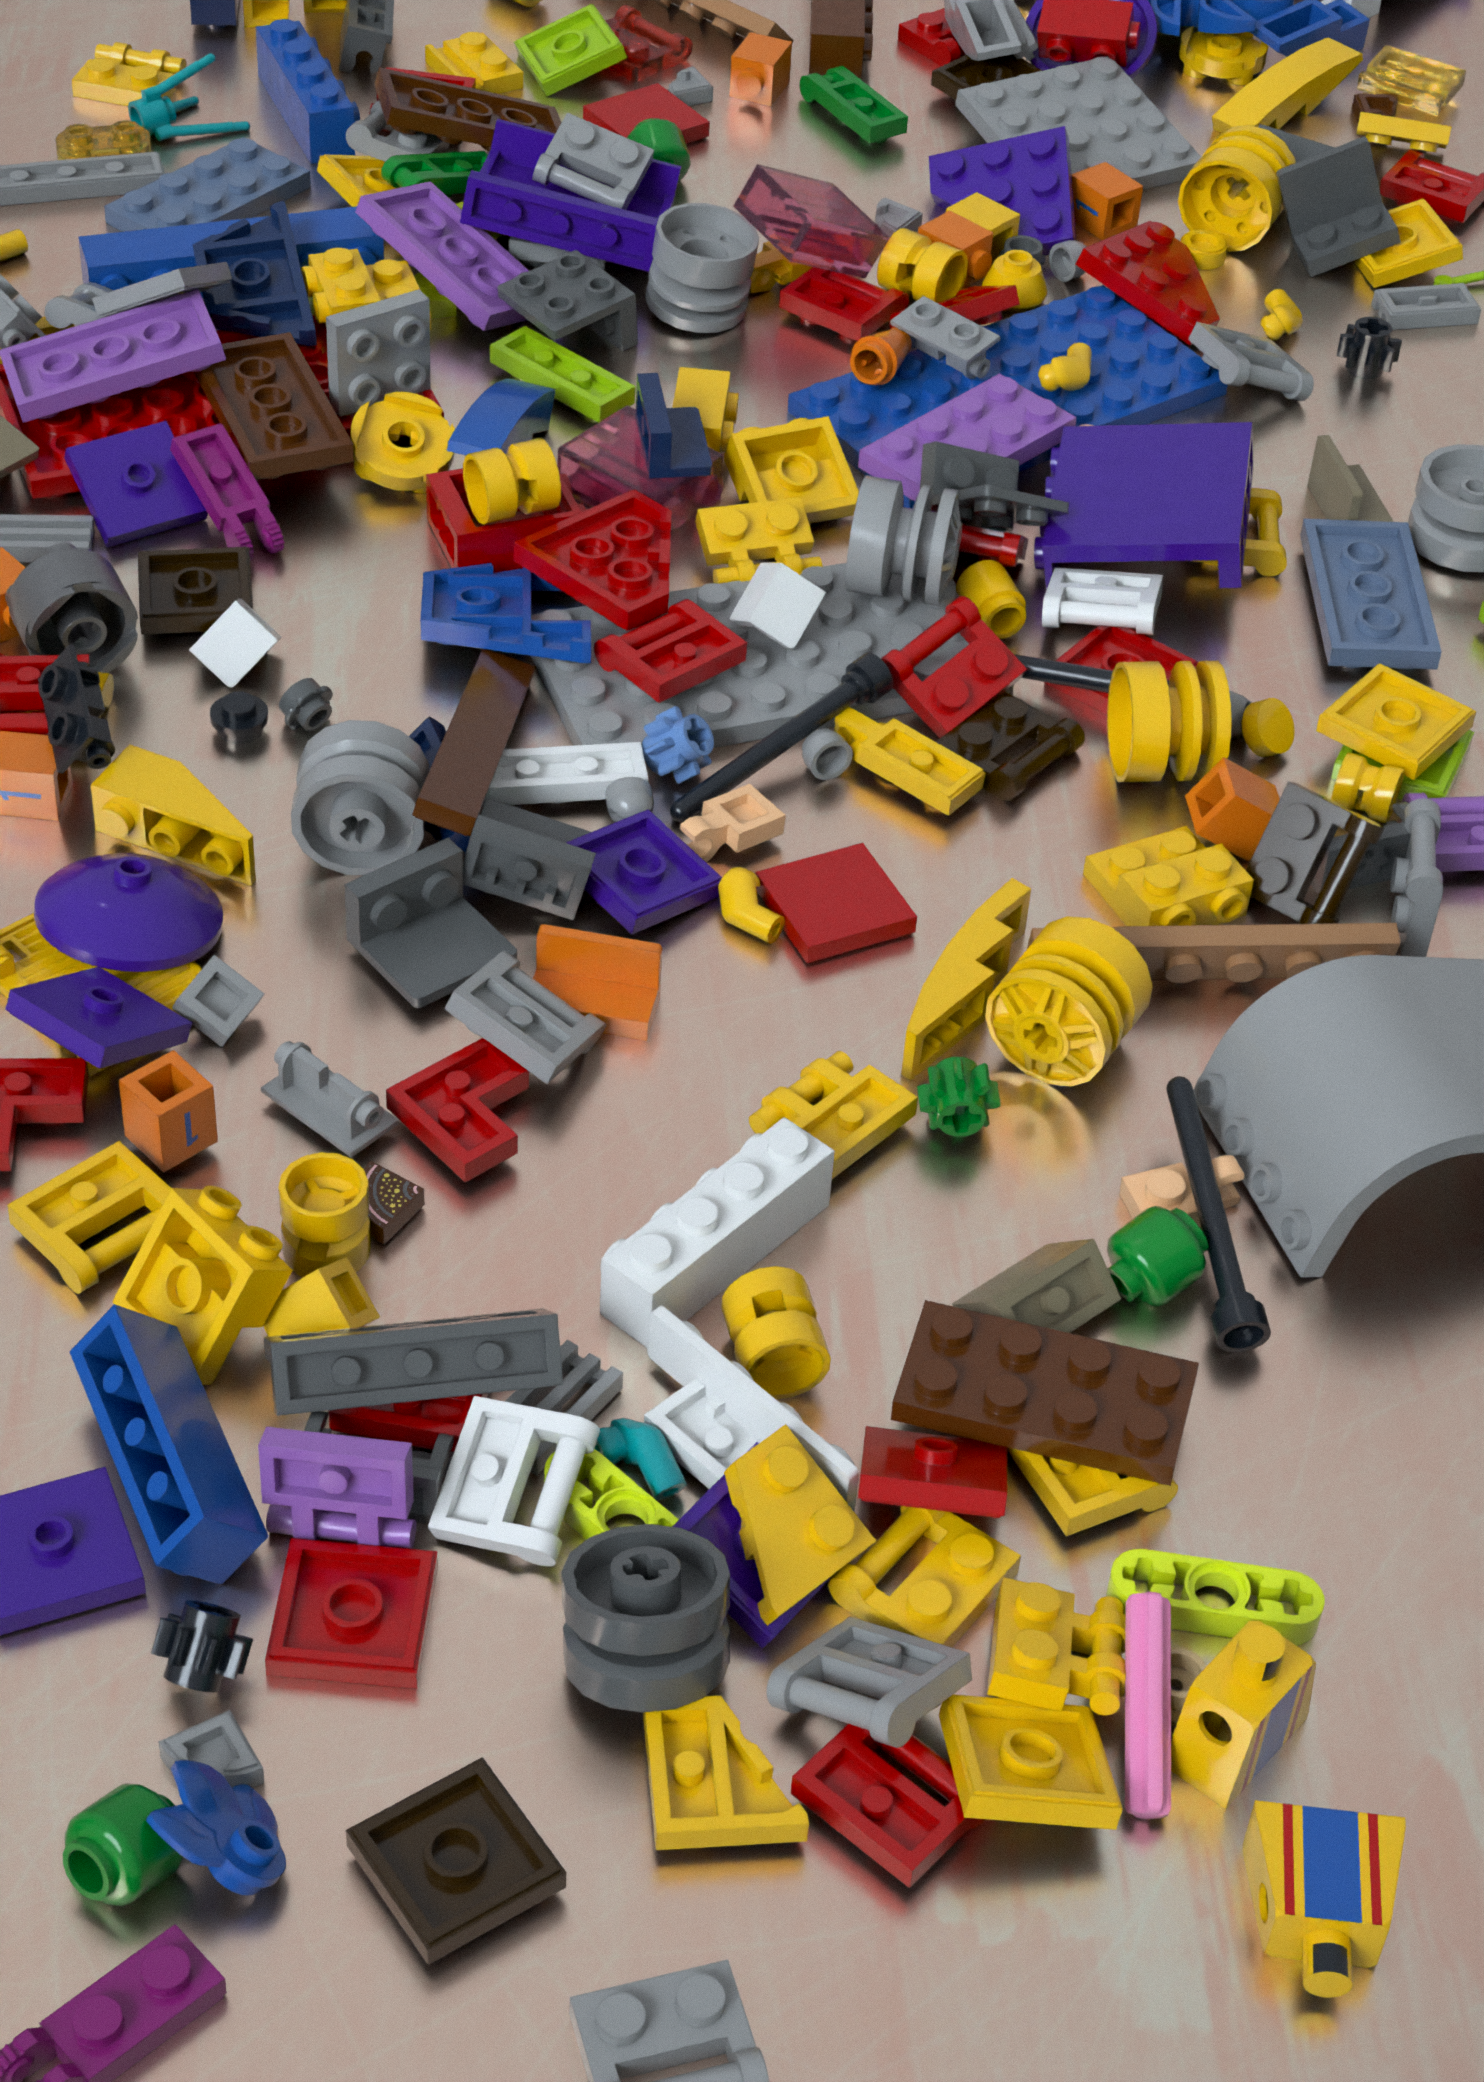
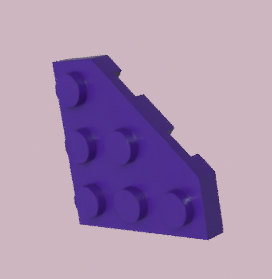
M1065 126L929 156L930 193L937 206L946 210L951 205L978 192L1019 213L1018 236H1030L1039 240L1043 246L1042 254L1044 256L1049 255L1051 248L1055 244L1067 240H1076L1070 146Z

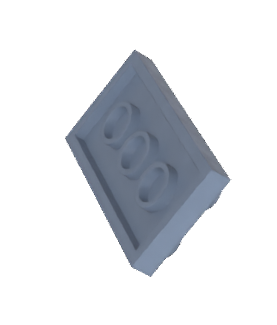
M243 137L232 140L227 146L208 155L200 156L194 162L174 172L163 174L158 180L137 190L129 191L123 197L105 205V221L112 227L125 232L253 218L270 209V205L279 201H286L311 188L310 171L290 161L288 158L256 144L255 141Z
M1303 519L1300 538L1328 666H1343L1355 669L1375 667L1378 664H1382L1389 668L1405 671L1414 669L1437 670L1442 651L1409 523Z

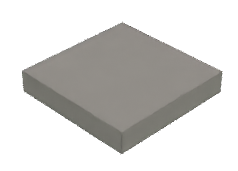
M227 262L180 268L92 298L97 316L108 317L195 289L203 292L230 283L229 280H232V276Z

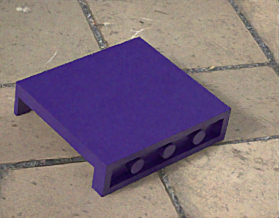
M497 119L491 150L480 172L471 170L468 176L460 223L570 252L577 250L589 257L649 272L654 259L652 250L656 225L659 216L673 206L681 166L653 159L628 208L624 210L597 203L551 182L545 186L532 180L537 161L541 154L547 150L555 133Z
M1252 422L1063 426L1060 447H1052L1051 476L1046 477L1045 497L1068 502L1069 512L1067 515L1048 517V525L1040 526L1041 537H1035L1034 543L1035 568L1044 569L1046 590L1055 567L1058 568L1059 563L1218 560L1219 588H1241L1254 470Z

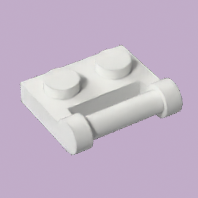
M1055 567L1044 596L1042 627L1060 628L1061 623L1136 628V634L1153 635L1155 618L1162 597L1163 575Z
M474 1396L428 1524L429 1530L435 1539L516 1555L525 1561L540 1566H554L562 1547V1540L557 1536L584 1455L594 1451L600 1428L592 1421L576 1415ZM541 1440L556 1443L557 1447L530 1527L514 1524L513 1521Z

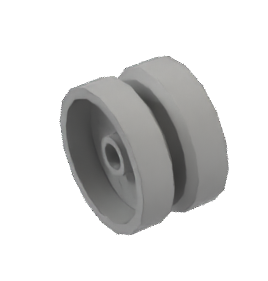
M1456 444L1438 448L1425 457L1419 471L1415 489L1416 498L1408 519L1414 547L1421 556L1440 566L1462 572H1484V446Z
M348 720L327 726L309 739L299 758L296 777L297 788L294 792L291 809L292 834L302 851L322 867L346 875H366L417 852L424 839L426 821L415 818L412 813L429 773V762L420 746L401 730L377 721Z

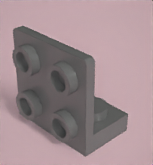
M1366 137L1350 141L1279 169L1276 172L1293 247L1310 277L1401 242L1398 227L1382 203L1372 151Z
M577 250L562 254L531 271L520 273L515 278L497 287L500 299L554 340L560 339L588 325L597 335L608 340L622 352L638 344L635 293Z
M938 441L923 444L920 489L923 485L932 486L931 511L938 512L942 493L945 488L959 490V514L962 523H970L972 520L981 521V528L999 532L1013 531V525L1016 523L1024 526L1048 525V517L1067 515L1069 512L1068 502L1017 491L1019 460Z
M487 799L481 815L478 814L464 857L463 885L574 920L596 853L567 844L566 842L588 834L591 831L493 799Z
M449 837L344 884L347 940L415 1008H421L453 993L456 988L504 950L517 959V949L463 898V851Z

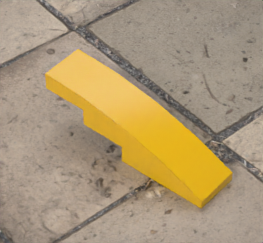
M1329 37L1301 48L1268 68L1213 114V129L1223 133L1232 127L1246 125L1258 127L1259 124L1280 129L1298 111L1308 116L1363 61V54Z
M1011 878L975 910L946 945L922 986L907 1026L901 1075L909 1080L914 1079L986 1020L987 999L992 993L993 986L1007 974L1011 945L1025 934L1031 888Z

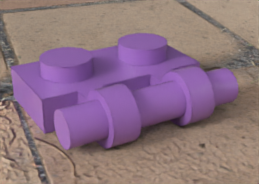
M274 1427L265 1428L258 1444L262 1503L270 1504L266 1518L267 1532L293 1535V1538L320 1540L321 1538L355 1542L364 1545L413 1548L416 1537V1520L407 1519L414 1502L412 1443Z

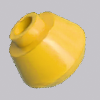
M1010 250L1004 255L997 257L982 282V286L1016 285L1020 305L1003 310L1005 312L1023 313L1035 309L1047 297V286L1041 265L1030 253L1024 250Z

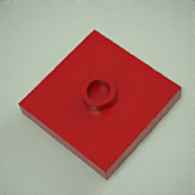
M866 1426L858 1498L861 1501L994 1518L1005 1516L1008 1493L1007 1447L968 1438Z

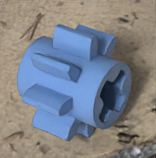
M674 706L656 715L655 721L644 726L643 729L647 734L642 742L644 760L656 774L663 776L673 772L676 782L680 784L699 775L701 768L711 764L712 760L708 754L713 750V734L706 721L695 713L683 718L679 707Z

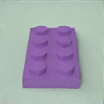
M431 181L360 197L355 213L372 228L376 235L386 240L399 252L410 266L416 268L426 277L441 295L447 297L465 313L472 324L480 327L483 331L527 320L498 297L497 287L515 278L520 273L528 272L529 270L484 229L460 223L462 209Z
M198 289L0 349V357L23 423L35 419H48L54 417L60 411L86 403L103 402L112 395L137 387H151L163 379L186 372L202 371L211 366V364L226 360L221 341Z
M998 374L860 449L858 468L873 477L901 481L904 495L915 501L920 491L923 444L938 441L1019 460L1020 466L1061 442L1063 426H1075L1077 417L1059 408L1054 402L1044 399L1022 387L1015 380Z

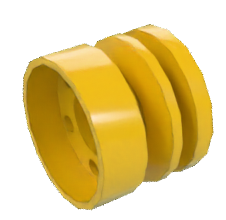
M1252 125L1228 129L1215 138L1181 183L1178 205L1182 221L1189 231L1201 229L1220 234L1228 243L1227 252L1243 251L1259 243L1284 209L1276 172L1279 169L1296 163L1295 157L1285 142L1269 130Z
M1159 661L1119 662L1116 664L1112 672L1108 693L1107 738L1110 762L1118 782L1161 781L1166 771L1168 758L1172 773L1177 781H1191L1195 773L1198 779L1201 780L1223 757L1228 759L1232 712L1227 677L1219 661L1198 662L1196 668L1191 661L1176 662L1171 671L1169 684L1167 683L1164 668Z
M1066 916L1052 921L1045 926L987 999L985 1018L991 1038L1005 1058L1022 1072L1050 1085L1072 1087L1091 1081L1105 1065L1110 1055L1120 1045L1123 1037L1132 1029L1149 1006L1153 985L1148 966L1140 953L1129 940L1114 928L1091 918Z

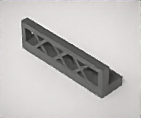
M544 1308L264 1337L265 1358L270 1362L274 1413L277 1416L563 1385L558 1315Z

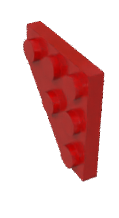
M1150 220L1085 247L1075 264L1189 346L1193 345L1188 339L1196 322L1217 326L1220 321L1217 310L1188 247L1175 238V233L1171 228L1162 223Z
M633 489L515 541L513 561L610 620L616 626L629 631L668 612L672 511Z

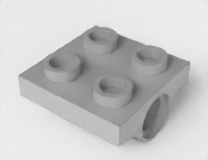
M419 289L326 317L329 402L339 417L357 412L368 401H370L369 407L376 402L384 401V395L388 393H419L431 389L429 298Z

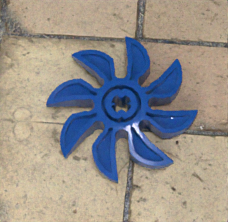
M1148 0L1155 14L1157 32L1180 36L1181 26L1197 27L1199 32L1214 34L1255 31L1257 20L1294 5V0Z

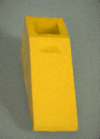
M129 744L92 782L91 794L95 831L249 886L256 882L253 835L182 762Z

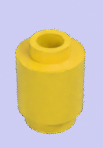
M984 560L969 566L961 574L956 584V592L959 596L969 598L976 605L983 622L999 639L1008 638L1022 628L1026 620V601L1002 564L993 560Z

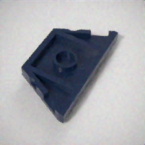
M279 201L270 205L271 216L251 226L244 218L228 226L227 230L223 233L211 235L193 244L196 266L227 262L232 276V280H229L230 283L201 292L215 329L257 337L290 332L297 344L305 346L317 345L316 330L285 201Z

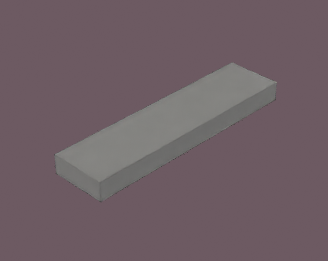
M157 151L0 165V206L124 195L129 191L137 190L158 180L165 172L159 152Z

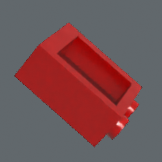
M463 468L426 474L427 520L451 568L491 563L494 572L522 569L523 566L513 561L515 541L586 510L582 503H576L567 474H560L559 472L561 483L559 506L555 509L542 511L544 516L476 527L472 520L476 519L471 510L466 495Z

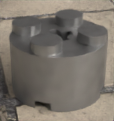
M68 542L54 544L47 549L45 555L30 563L19 574L14 584L6 591L5 599L9 607L10 616L30 656L60 655L69 644L75 645L77 655L89 654L91 668L97 672L109 673L124 662L136 645L138 633L135 629L138 619L137 610L114 567L98 553L76 548Z

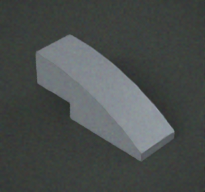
M944 0L945 19L961 49L972 60L980 61L1021 53V43L1002 0Z

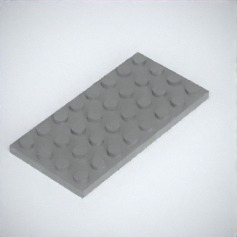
M846 563L823 567H808L800 575L826 593L797 645L794 648H785L754 627L738 626L730 621V616L750 581L741 582L738 580L720 584L709 583L701 587L669 592L668 609L671 605L684 599L693 601L747 642L746 661L661 703L656 702L617 670L607 672L599 665L594 654V643L610 634H615L619 637L636 628L626 631L587 606L562 610L551 609L542 613L532 614L531 620H591V663H578L531 656L573 746L641 742L642 745L643 739L647 736L643 729L644 726L655 721L656 715L674 706H678L683 718L695 713L706 721L713 734V748L764 739L841 684L842 676L846 674V667L867 652L873 653L881 659L892 649L900 651L946 614V606L958 598L959 595L956 592V583L951 578L945 589L940 607L926 605V579L920 578L913 602L904 601L902 595V575L893 573L883 597L848 592L845 588ZM656 617V618H654V619H652V620H650V621H648V622H646V623H644V624H647V623H649V622H651V621H653V620H655V619H657V618H659V617ZM957 633L914 667V673L921 681H924L969 645V643ZM1014 684L1005 692L1013 695ZM894 688L875 703L865 702L861 705L853 703L849 706L872 720L915 712ZM835 717L818 729L835 726Z

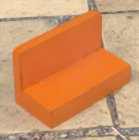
M543 924L537 933L536 970L533 979L584 1016L592 1013L606 1023V1028L602 1034L647 1041L660 1001L663 948L658 943Z

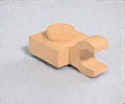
M747 784L704 801L702 816H693L686 819L680 824V830L692 840L687 845L705 862H708L725 843L737 853L784 833L786 815L751 784Z
M1224 1155L1212 1159L1224 1209L1240 1203L1241 1197L1232 1182L1243 1180L1245 1174L1233 1155ZM1182 1162L1121 1177L1119 1195L1132 1219L1145 1209L1153 1206H1160L1170 1211L1178 1208L1187 1213L1197 1223L1199 1228L1201 1227L1188 1173Z

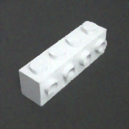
M785 1117L763 1134L757 1133L750 1137L740 1152L719 1168L714 1167L706 1171L691 1190L674 1203L662 1205L654 1213L651 1220L629 1238L619 1239L609 1247L600 1264V1314L646 1348L648 1346L650 1312L662 1305L681 1321L688 1320L729 1287L731 1283L745 1274L829 1206L835 1150Z

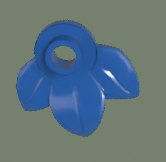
M192 1760L175 1761L170 1769L183 1804L160 1808L150 1812L146 1818L147 1823L180 1855L194 1864L207 1866L213 1877L222 1886L234 1893L250 1896L257 1894L262 1888L274 1885L286 1869V1857L276 1835L278 1829L276 1818L266 1800L247 1784L231 1787L224 1775L210 1765Z

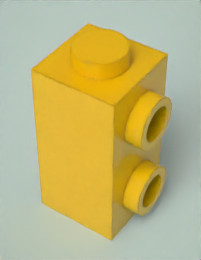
M679 367L672 408L696 407L699 409L712 460V472L719 473L722 452H726L730 435L734 433L739 393L729 392L730 371Z

